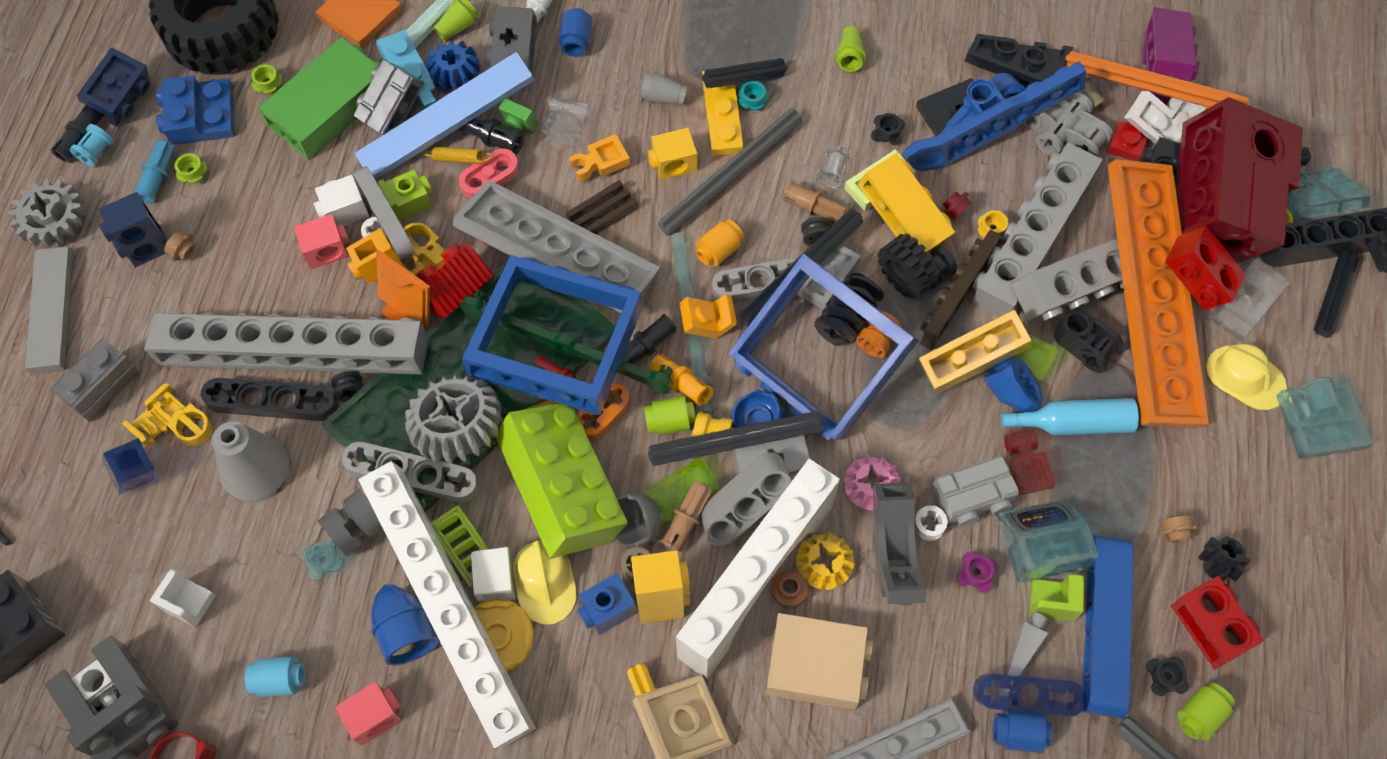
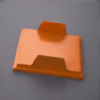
M377 250V297L387 303L382 311V315L389 320L410 318L421 321L424 329L428 331L430 286L386 254Z

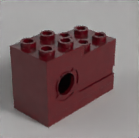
M1230 97L1183 122L1176 186L1182 234L1207 225L1237 264L1283 246L1286 235L1288 192L1299 188L1303 127Z

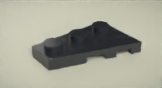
M977 34L964 62L995 74L1009 73L1020 83L1029 86L1034 82H1041L1051 77L1057 70L1064 67L1067 63L1065 58L1072 52L1074 47L1062 46L1061 50L1046 48V43L1034 42L1033 46L1018 44L1013 38Z

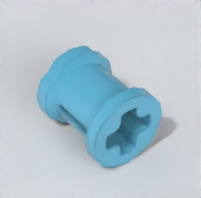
M89 124L86 127L87 133L77 145L74 144L70 148V152L84 164L94 167L98 162L97 158L107 146L111 147L114 144V140L103 129Z

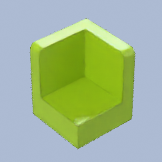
M1068 574L1062 582L1037 579L1031 582V617L1034 612H1037L1049 619L1075 621L1083 613L1084 576Z

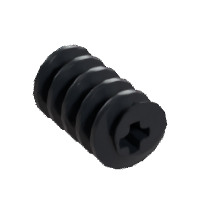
M852 273L843 282L876 308L878 306L877 302L884 299L885 294L883 290L863 274ZM834 296L830 299L829 305L823 309L821 316L815 320L814 326L825 340L833 345L842 346L844 345V340L854 341L856 339L855 331H861L863 329L862 321L866 322L868 320Z

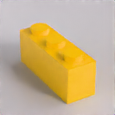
M897 152L866 172L858 182V186L896 237L900 234H908L911 239L913 237L916 238L919 246L923 244L926 247L924 251L927 254L935 247L946 242L955 233L949 217L945 213L940 212L932 201V195L929 190L920 185L913 175L910 164L901 159Z
M1013 310L920 357L919 360L934 391L938 395L1030 349L1031 339L1016 311Z
M678 551L631 557L640 624L684 618V606L690 605V582L687 562L679 563Z

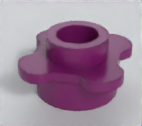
M967 552L962 558L964 562L962 571L957 574L958 583L962 586L971 585L976 587L981 593L989 592L992 589L991 578L998 570L996 561L984 555ZM978 569L981 574L975 575L974 570Z

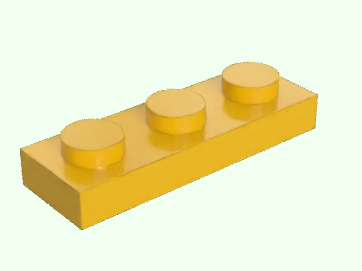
M703 82L711 156L736 155L743 149L735 84L706 88Z

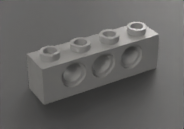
M1117 238L1030 272L1012 283L1011 286L1028 321L1042 316L1044 321H1047L1062 314L1063 310L1061 307L1068 305L1069 309L1078 308L1090 302L1088 299L1090 295H1094L1097 300L1114 292L1113 286L1117 284L1120 289H1123Z

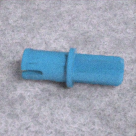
M156 141L148 162L142 164L141 169L143 173L134 193L138 192L144 202L154 203L162 179H166L168 176L166 170L175 150L174 145L168 141Z

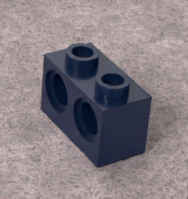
M138 192L99 208V212L104 222L99 224L101 231L108 242L112 241L122 259L128 257L132 264L137 267L166 254L164 248L168 240L161 225Z

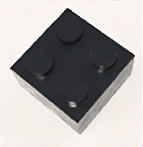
M10 570L0 575V684H2L65 636L63 630L30 584Z

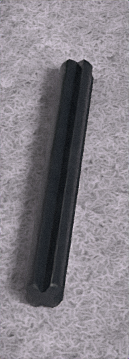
M849 209L739 312L741 322L747 327L751 324L803 254L820 264L863 224L862 215L855 209Z
M813 411L653 444L648 447V455L651 464L657 466L822 432L824 424L820 411Z

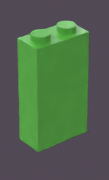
M341 37L257 108L267 127L310 160L357 119L354 116L357 109V99L362 93L367 91L372 81V71L381 63L378 60L373 62L366 56L360 46L355 43L351 45Z

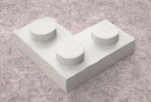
M1142 91L1124 118L1155 144L1159 137L1181 143L1183 122L1201 113L1207 107L1171 98L1168 104L1165 105L1150 91Z

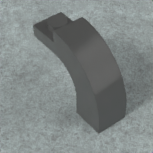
M910 483L873 484L874 546L882 597L887 598L888 604L908 606L913 603H926L927 594L916 553V499Z

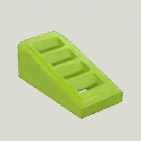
M457 505L430 524L444 551L469 588L472 589L473 575L472 572L469 573L467 571V568L472 565L471 555L462 561L459 559V556L474 546L478 547L477 551L488 550V547L461 507ZM461 523L460 526H458L457 528H455L454 530H452L451 532H449L448 534H446V535L444 536L445 533H447L448 531H450L451 529H453L454 527H456L457 525H459V524ZM465 534H469V538L454 548L451 547L450 544Z

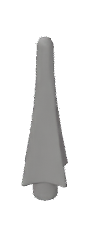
M1034 612L1029 623L1024 621V624L1020 625L1009 668L995 702L997 708L1004 706L1020 675L1049 634L1043 631L1048 618L1040 613Z

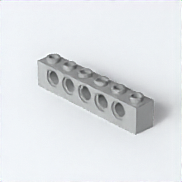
M1067 142L1061 153L1054 152L1046 169L1050 170L1048 175L1044 176L1041 174L1032 189L1035 196L1032 200L1026 198L1017 213L1021 217L1017 224L1014 222L1010 223L1002 238L1006 243L1002 248L995 247L987 264L991 265L988 272L981 271L973 283L972 289L976 291L972 301L974 305L997 317H1001L1016 309L1019 300L1011 284L1028 273L1040 269L1094 179L1103 159ZM1015 251L1022 252L1025 256L1019 255ZM1000 276H1006L1010 281L1004 280Z

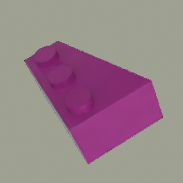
M1157 7L1153 8L1144 35L1142 64L1147 65V71L1188 82L1196 79L1200 62L1195 59L1198 44L1194 43L1196 26H1192L1191 13ZM1152 93L1165 105L1171 99L1167 96Z

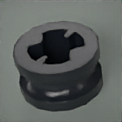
M345 371L331 378V386L335 389L333 392L334 398L339 401H349L362 396L365 392V387L361 383V374L357 371Z

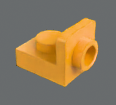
M724 294L715 302L686 297L679 303L685 333L717 339L737 324L732 296Z

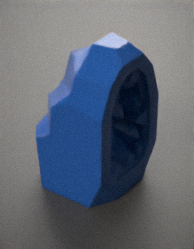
M1016 356L994 366L983 377L1001 403L1010 405L1018 412H1034L1038 410L1043 401L1042 392L1037 380L1027 364Z

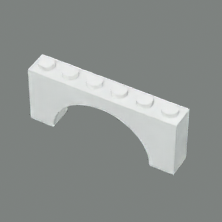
M811 459L807 460L677 634L676 649L677 658L698 674H702L706 680L710 677L729 651L730 644L738 628L774 573L807 534L813 535L831 511L840 481L838 477Z

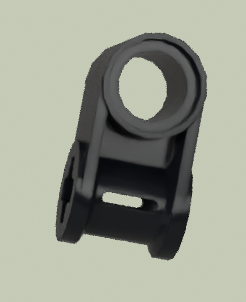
M1080 308L1067 311L1054 330V338L1058 345L1079 359L1088 369L1097 373H1102L1107 368V361L1113 354L1119 353L1124 348L1122 338L1115 331L1107 328L1087 311ZM1068 325L1075 327L1079 333L1072 331Z

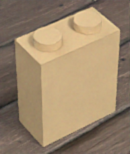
M778 613L765 695L855 710L859 699L866 700L868 677L862 676L863 663H870L873 640L866 639L868 628Z

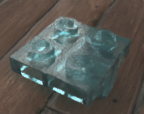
M1322 167L1317 171L1300 172L1299 188L1288 192L1287 209L1292 213L1293 220L1367 208L1370 204L1371 195L1358 186L1356 182H1353L1340 172L1339 169L1335 167Z
M1322 377L1311 380L1300 388L1281 390L1276 395L1299 459L1364 450L1372 445L1348 380L1333 382V379L1330 377Z

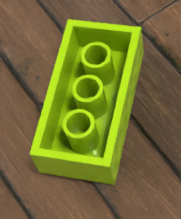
M558 403L509 412L498 429V437L496 439L549 559L612 543L628 522L574 408Z

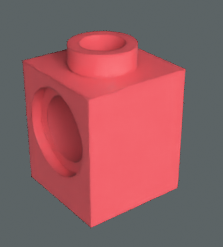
M332 214L294 226L302 254L310 269L349 257L345 244L350 243L344 224L337 225Z
M376 681L335 706L352 739L361 746L401 721L396 712V709L401 707L396 695L390 687L384 690Z

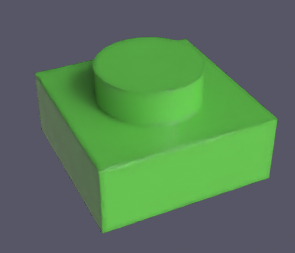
M504 98L499 110L505 119V124L511 129L520 128L533 134L539 124L533 111Z

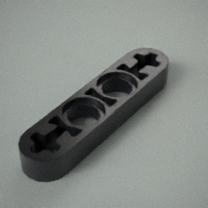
M213 378L206 382L201 390L203 402L210 410L217 413L326 421L332 418L338 409V402L334 398L332 391L323 386ZM220 390H223L228 395L219 396L218 401H215L212 397L213 395H218ZM252 391L262 393L261 399L257 404L250 406L244 404V399L248 393ZM294 394L296 396L292 406L288 408L278 407V401L283 395ZM304 396L309 403L304 402ZM321 398H325L328 404H322L320 410H317L312 403H320Z

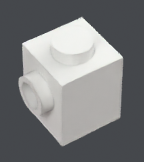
M352 175L328 181L324 185L315 188L319 201L314 202V206L319 218L332 214L338 226L342 224L347 226L369 217Z

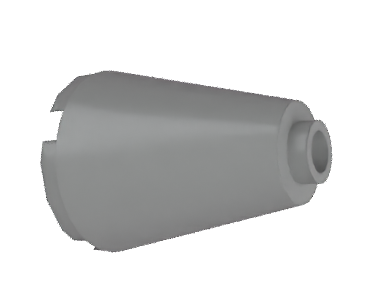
M234 421L220 425L213 433L212 446L220 482L230 495L243 502H260L273 497L278 492L277 489L284 481L285 483L290 476L291 461L288 451L275 438Z

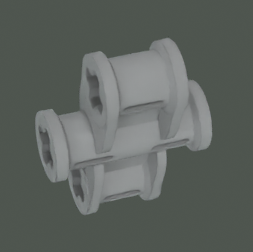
M1079 92L1034 115L1033 119L1030 117L1022 123L1024 126L1039 133L1035 139L1036 145L1042 152L1050 156L1055 151L1060 153L1067 142L1083 150L1088 146L1087 152L1098 156L1100 147L1104 143H1108L1113 137L1111 127L1104 121L1091 115L1094 107L1092 101L1086 95Z

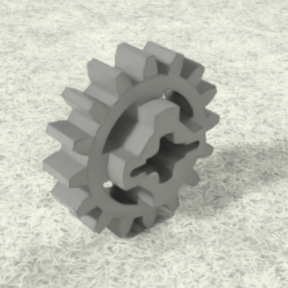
M45 179L43 186L40 187L33 182L31 183V191L27 192L23 189L19 191L23 196L21 200H12L11 203L16 209L8 211V215L13 219L9 224L24 242L29 241L35 247L40 242L46 247H50L52 240L55 239L60 244L64 243L63 236L66 234L72 237L75 236L72 228L74 226H82L83 223L79 217L86 215V211L82 207L84 204L83 199L72 185L65 186L62 180L59 179L54 185L49 179Z

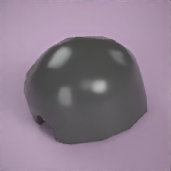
M631 492L617 496V501L628 522L615 538L618 543L624 548L647 545L656 540L661 528V512L655 500L643 492Z

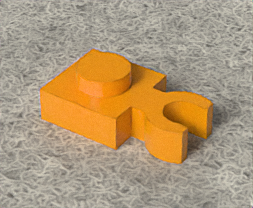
M616 134L588 145L587 155L575 154L569 158L571 168L584 166L583 169L576 171L578 181L587 180L592 175V172L596 170L603 177L630 165V158Z

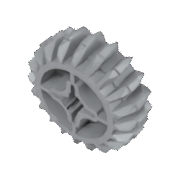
M456 373L453 379L450 380L443 375L441 382L436 384L429 381V388L427 390L418 389L419 398L411 399V409L405 411L407 420L405 429L413 447H416L425 458L431 456L432 460L436 463L445 458V461L450 465L457 457L466 462L468 454L473 453L479 456V448L481 446L490 447V438L498 437V427L502 424V407L495 391L491 386L488 387L483 379L476 380L471 374L463 379Z

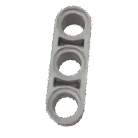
M771 452L761 454L705 504L700 516L706 538L711 544L725 546L732 543L775 505L791 483L790 475L780 455Z

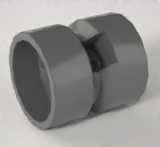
M360 489L342 501V509L333 508L318 520L319 524L346 557L363 544V537L365 535L372 537L383 529L368 498ZM351 518L357 526L347 531L343 525Z

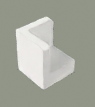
M508 547L472 552L473 589L478 603L480 604L492 599L516 600L513 561Z
M170 569L153 594L150 602L164 612L196 628L216 595L186 579L179 572Z

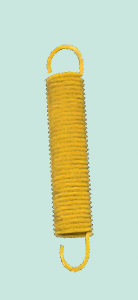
M434 147L432 151L424 153L425 156H430L433 161L474 164L485 162L492 156L491 153H486L490 157L484 160V153L481 149Z

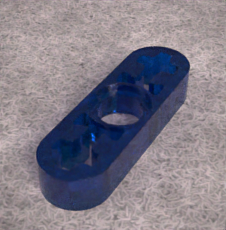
M985 673L976 679L973 686V694L976 701L984 707L997 710L1075 716L1083 711L1087 701L1086 693L1082 686L1067 680ZM992 680H994V686L1010 689V697L994 695L991 702V696L986 695L984 689L985 687H990ZM1032 683L1037 687L1039 697L1036 703L1027 706L1021 700L1020 692L1023 686ZM1068 690V693L1074 695V701L1068 702L1067 706L1064 702L1049 700V692L1065 694Z

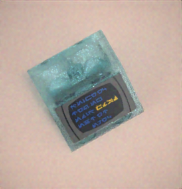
M1068 500L997 514L1017 583L1087 570L1099 557L1088 522Z

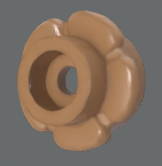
M180 230L175 232L167 241L164 252L170 255L172 261H178L180 258L184 261L187 260L196 247L193 243V235L190 233L185 234Z
M1190 515L1176 516L1161 521L1163 526L1161 535L1163 537L1169 536L1171 543L1192 539L1191 531L1193 532L1198 529L1197 525H1193Z

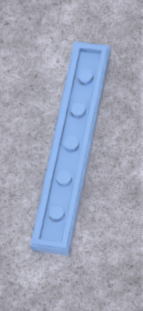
M515 52L360 149L355 155L362 167L367 166L374 179L377 180L535 80L518 53Z

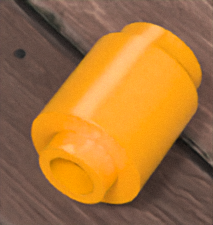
M727 219L725 222H718L695 242L697 248L695 250L696 256L703 264L717 267L740 248L741 242L744 240V234L740 227L730 219Z

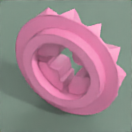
M869 454L859 460L855 459L846 470L844 488L847 496L855 505L866 510H873V489H871L870 484L862 482L868 479L869 472L872 471L875 479L883 481L878 484L901 483V478L896 471L895 465L885 461L884 457H871Z

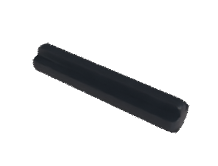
M777 58L707 69L704 71V75H702V81L706 88H715L782 77L787 71V65H785L784 59Z
M1345 250L1338 256L1314 327L1316 335L1330 338L1335 333L1359 262L1357 253Z

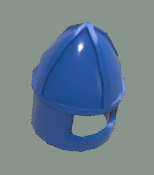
M384 584L376 594L370 613L371 632L377 639L387 665H402L417 660L431 652L438 645L439 638L417 596L396 585ZM411 643L415 644L414 649L410 652L393 656L401 648Z

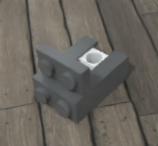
M110 635L91 649L97 659L73 678L63 669L44 683V686L74 730L67 736V739L75 750L90 755L92 759H138L137 756L149 746H156L161 739L171 734L170 730L176 727L179 722L126 645ZM104 676L102 686L93 692L95 681Z

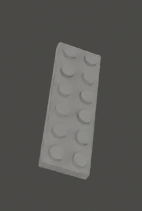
M488 180L453 219L454 227L508 255L520 258L530 257L538 263L552 267L561 266L572 273L583 276H596L604 282L618 286L627 285L641 292V298L659 274V266L491 180ZM612 308L620 313L622 312V310Z

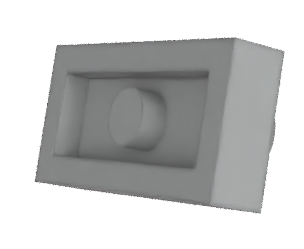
M840 244L819 265L844 282L845 278L850 276L858 265L861 256ZM811 277L808 278L797 293L798 296L822 310L829 305L830 299L835 296Z

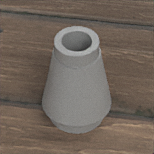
M655 71L654 74L646 72L640 97L646 98L647 102L683 105L687 86H683Z

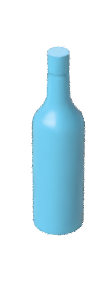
M1133 398L1052 401L1034 412L1001 414L1002 427H1037L1055 436L1130 433L1137 430L1139 420L1137 404Z

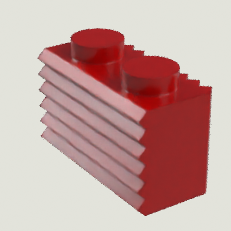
M455 242L440 254L443 260L435 267L429 264L416 274V277L430 286V311L437 318L449 316L451 312L459 307L464 297L471 296L494 276V273L469 243L458 245Z

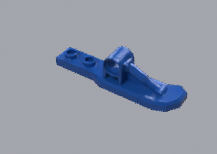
M1080 61L1071 66H1064L1051 77L1041 82H1034L1023 92L1004 99L990 80H974L967 88L964 104L948 121L944 130L937 136L913 142L903 151L904 159L913 169L920 171L945 167L1014 130L1028 118L1083 90L1086 82V69ZM981 98L987 99V100H984V101H977L978 99H981Z

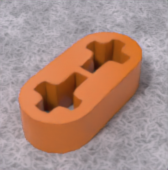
M612 383L600 416L583 410L578 412L577 416L590 442L598 441L604 437L628 411L630 396L627 388L620 383ZM620 395L621 404L618 405L614 402L605 409L609 404L608 396L615 398ZM598 417V428L589 427L586 430L584 421L587 419L592 422Z

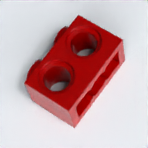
M1207 225L1178 236L1165 260L1166 264L1204 310L1234 301L1246 276Z
M1219 576L1183 595L1171 605L1214 670L1264 642L1257 623L1244 613L1237 603V596L1233 589L1223 583ZM1202 598L1209 600L1213 604L1215 612H1211L1204 607ZM1225 630L1231 632L1236 637L1237 645L1230 643L1226 639Z

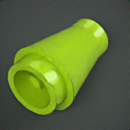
M454 0L433 29L446 42L450 37L476 24L475 19L479 17V13L468 0Z
M849 26L843 30L835 55L839 68L845 72L858 71L866 61L861 31L855 26Z

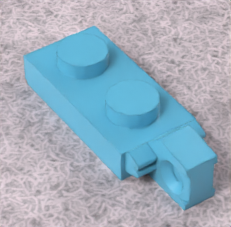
M402 30L376 40L377 48L384 60L400 66L425 82L416 98L422 111L434 104L436 101L431 93L435 91L433 80H431L430 74L407 32Z

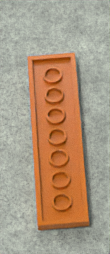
M1115 159L1108 164L1141 426L1200 428L1209 425L1191 294L1165 262L1177 237L1182 235L1172 165Z

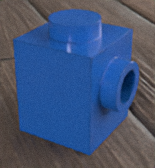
M618 573L579 594L582 607L578 608L577 611L587 629L594 626L598 635L637 614L636 603Z

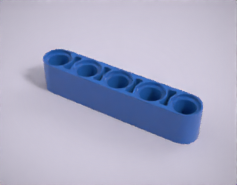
M1093 535L1090 539L1087 559L1082 708L1084 713L1124 719L1127 715L1130 699L1133 544L1131 540Z

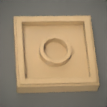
M702 674L638 695L632 700L656 759H701L728 749L733 745Z

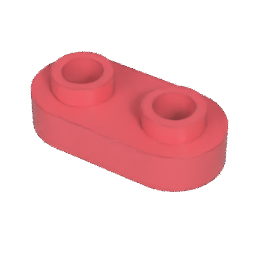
M497 149L491 152L492 156L489 160L480 164H472L466 168L459 176V185L463 195L471 199L488 180L500 186H504L513 180L519 171L516 155L508 149ZM490 155L484 156V160L488 159ZM502 167L507 168L504 171H499V169ZM474 185H481L480 187L472 188Z

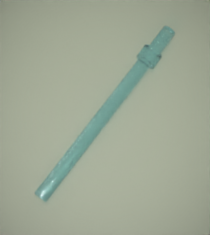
M674 233L671 235V242L682 301L686 297L694 298L684 235L682 233ZM687 333L693 376L713 388L711 373L707 372L701 336ZM712 398L707 404L699 406L700 412L710 415L714 413Z

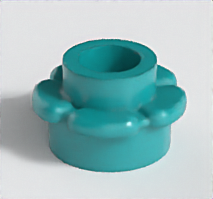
M758 81L746 82L738 92L740 97L738 99L739 104L744 109L752 111L762 109L764 103L766 104L769 99L764 85Z

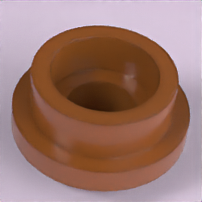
M786 570L780 572L773 579L771 593L778 604L784 607H796L806 599L808 584L800 573ZM788 582L793 583L797 590L794 593H787L784 591L783 585Z

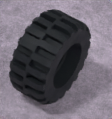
M273 0L149 1L150 20L167 52L170 53L178 64L184 65L185 68L195 72L199 69L203 74L213 75L215 71H218L219 74H227L235 68L238 70L246 68V64L250 61L255 63L261 58L260 53L262 51L267 52L272 45L271 39L276 37L278 31L279 16ZM223 5L235 6L229 14L217 21L195 23L197 18L209 9Z

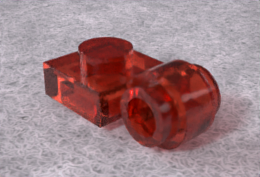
M1026 427L1012 429L1009 434H1005L1004 444L1006 451L1009 455L1014 454L1016 456L1010 459L1009 466L1018 487L1019 496L1053 489L1056 482L1046 452L1033 454V450L1038 449V439L1034 429L1028 430Z

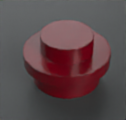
M956 191L942 204L946 208L943 213L954 221L972 204L967 198L969 194L965 192L960 195Z

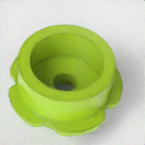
M268 64L257 66L251 74L253 80L252 87L257 92L270 94L275 92L278 86L282 84L281 74H278V71Z
M183 154L175 162L176 177L182 183H197L202 180L203 174L207 173V164L201 161V158L195 154Z

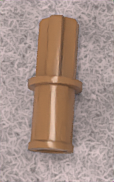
M793 181L788 184L783 195L784 201L807 210L809 215L816 213L833 222H836L848 210L846 207L822 197L821 191L814 192Z
M696 480L692 482L679 509H674L673 512L676 515L663 539H661V543L670 547L675 535L678 534L672 549L680 553L682 552V548L694 525H699L700 523L697 519L712 493V489L709 486Z

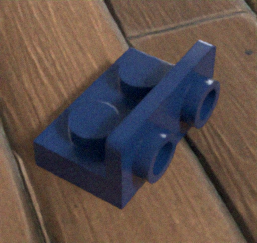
M111 47L77 94L78 101L107 115L110 124L117 127L122 119H128L134 108L133 103L139 95L143 96L150 86L147 66Z

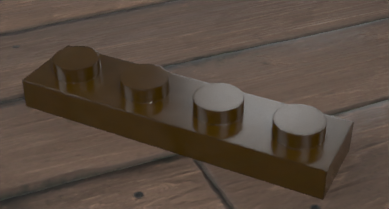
M990 229L983 240L980 238L976 239L968 254L972 258L968 264L962 262L953 276L952 280L956 281L952 289L945 287L936 303L940 306L935 314L929 312L920 327V330L924 332L920 343L922 346L931 351L933 350L971 291L977 276L987 266L988 259L995 247L998 246L1002 235Z

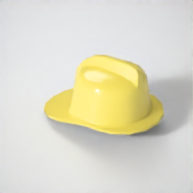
M1250 344L1223 346L1216 349L1209 356L1206 369L1211 382L1247 406L1257 410H1271L1278 407L1285 400L1287 394L1286 379L1282 372L1268 361L1264 352L1258 347Z
M535 541L526 545L518 552L513 562V575L519 604L531 621L541 625L560 622L572 612L576 602V586L568 554L549 559L542 541Z

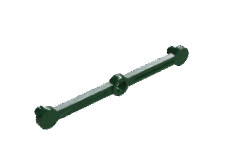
M476 290L473 297L466 296L463 298L460 308L467 315L480 319L486 308L483 301L487 296L485 293H480L479 290ZM503 313L498 323L500 326L550 345L556 352L566 357H573L575 355L600 366L605 354L576 342L566 334L553 333L506 313ZM622 360L617 371L619 374L648 385L659 393L667 394L673 386V381L669 378L673 370L669 366L665 370L666 365H661L659 372H650Z

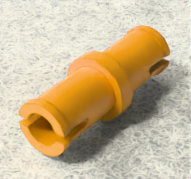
M663 353L653 358L650 364L651 372H659L661 365H666L665 370L668 366L673 370L669 376L673 381L671 388L676 393L682 392L699 406L709 402L713 395V388L693 376L691 369L686 366L680 367Z

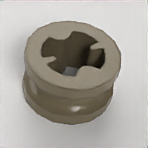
M633 547L628 549L621 558L622 573L629 582L634 583L633 572H631V564H628L633 556L650 554L644 548Z

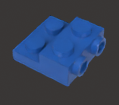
M194 75L162 79V88L156 90V98L160 108H163V114L156 116V123L159 132L165 134L172 145L235 137L233 85L229 78L199 83Z

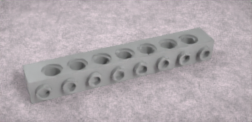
M173 311L169 314H154L144 350L158 366L422 374L429 337L421 321L410 318L382 320L376 317L349 319L343 316L316 318L309 315L283 317L276 314H270L265 317L250 316L243 313L231 316L217 315L210 312L197 315Z

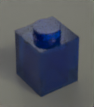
M139 438L103 453V464L119 495L154 480L155 469Z

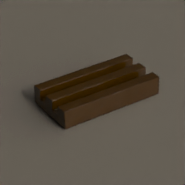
M618 180L566 212L569 221L581 227L597 217L600 218L584 228L597 234L638 208V201L631 197L628 189H624L623 183ZM625 201L623 205L608 213V210Z

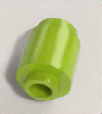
M685 396L652 401V405L644 406L648 434L657 432V435L688 431L690 430L689 423L696 421L693 402H686Z
M1209 683L1207 687H1200L1177 713L1181 730L1194 740L1199 738L1206 741L1210 740L1232 715V707L1235 705V700L1226 689L1218 684Z

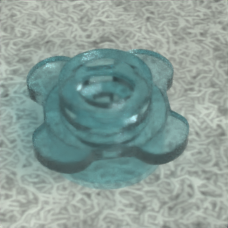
M326 539L323 542L312 544L309 548L303 550L301 559L309 568L308 577L311 580L319 581L323 575L329 572H339L342 569L343 561L336 555V544L334 541ZM321 557H325L323 563H319Z

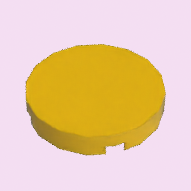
M492 599L477 605L474 609L506 671H513L525 662L533 648L535 634L530 617L521 607L510 600Z

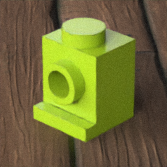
M414 169L386 182L383 179L377 181L399 222L432 207L428 194L433 193L426 176L418 177Z

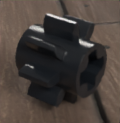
M1225 536L1220 541L1211 537L1205 544L1204 550L1198 556V559L1204 561V572L1212 579L1219 576L1222 581L1230 577L1236 582L1245 572L1244 568L1250 562V559L1245 557L1246 551L1244 546L1239 541Z

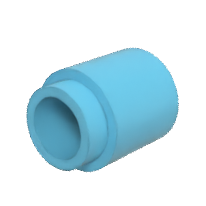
M296 656L258 659L255 663L248 664L245 670L246 690L249 694H256L258 697L295 695L298 693L300 686L305 684L306 680L305 666L303 663H299Z

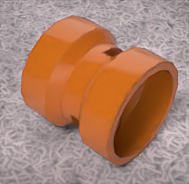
M881 311L883 314H885L887 317H889L891 320H893L895 323L902 327L900 322L894 316L890 315L887 312ZM868 321L869 326L860 331L856 337V342L867 354L876 358H883L890 349V342L894 340Z

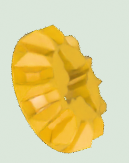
M831 532L826 534L814 533L810 538L802 542L796 557L798 572L806 579L807 584L821 590L838 588L847 582L853 572L855 565L853 549H850L844 538L834 536ZM820 548H822L823 552L825 551L827 556H837L836 559L832 560L831 573L824 564H815V561L820 558Z

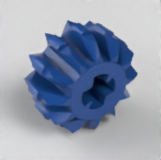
M450 39L449 44L446 46L438 43V51H429V60L426 61V68L431 80H433L434 86H440L444 93L450 88L455 91L477 77V73L480 72V63L476 52L473 50V47H467L464 41L455 45Z

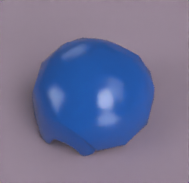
M754 390L750 394L741 397L734 405L731 419H733L732 424L735 428L784 418V412L781 403L773 393L769 394L761 390Z

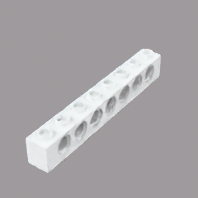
M390 461L358 479L494 749L503 748L535 730V725L403 469Z

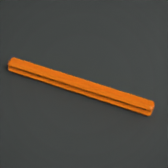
M1074 51L1070 52L1065 58V61H1067L1065 66H1071L1080 61L1086 69V75L1207 108L1227 97L1249 105L1250 101L1248 97Z

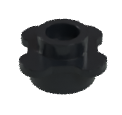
M892 113L877 115L874 118L875 130L871 132L872 140L875 142H890L891 145L900 144L902 141L900 132L904 129L905 122Z
M1174 656L1162 661L1155 658L1148 661L1146 669L1151 673L1153 681L1151 690L1155 695L1164 696L1166 692H1176L1178 694L1187 692L1189 688V683L1186 681L1187 672L1180 658ZM1165 673L1170 674V680L1164 677Z

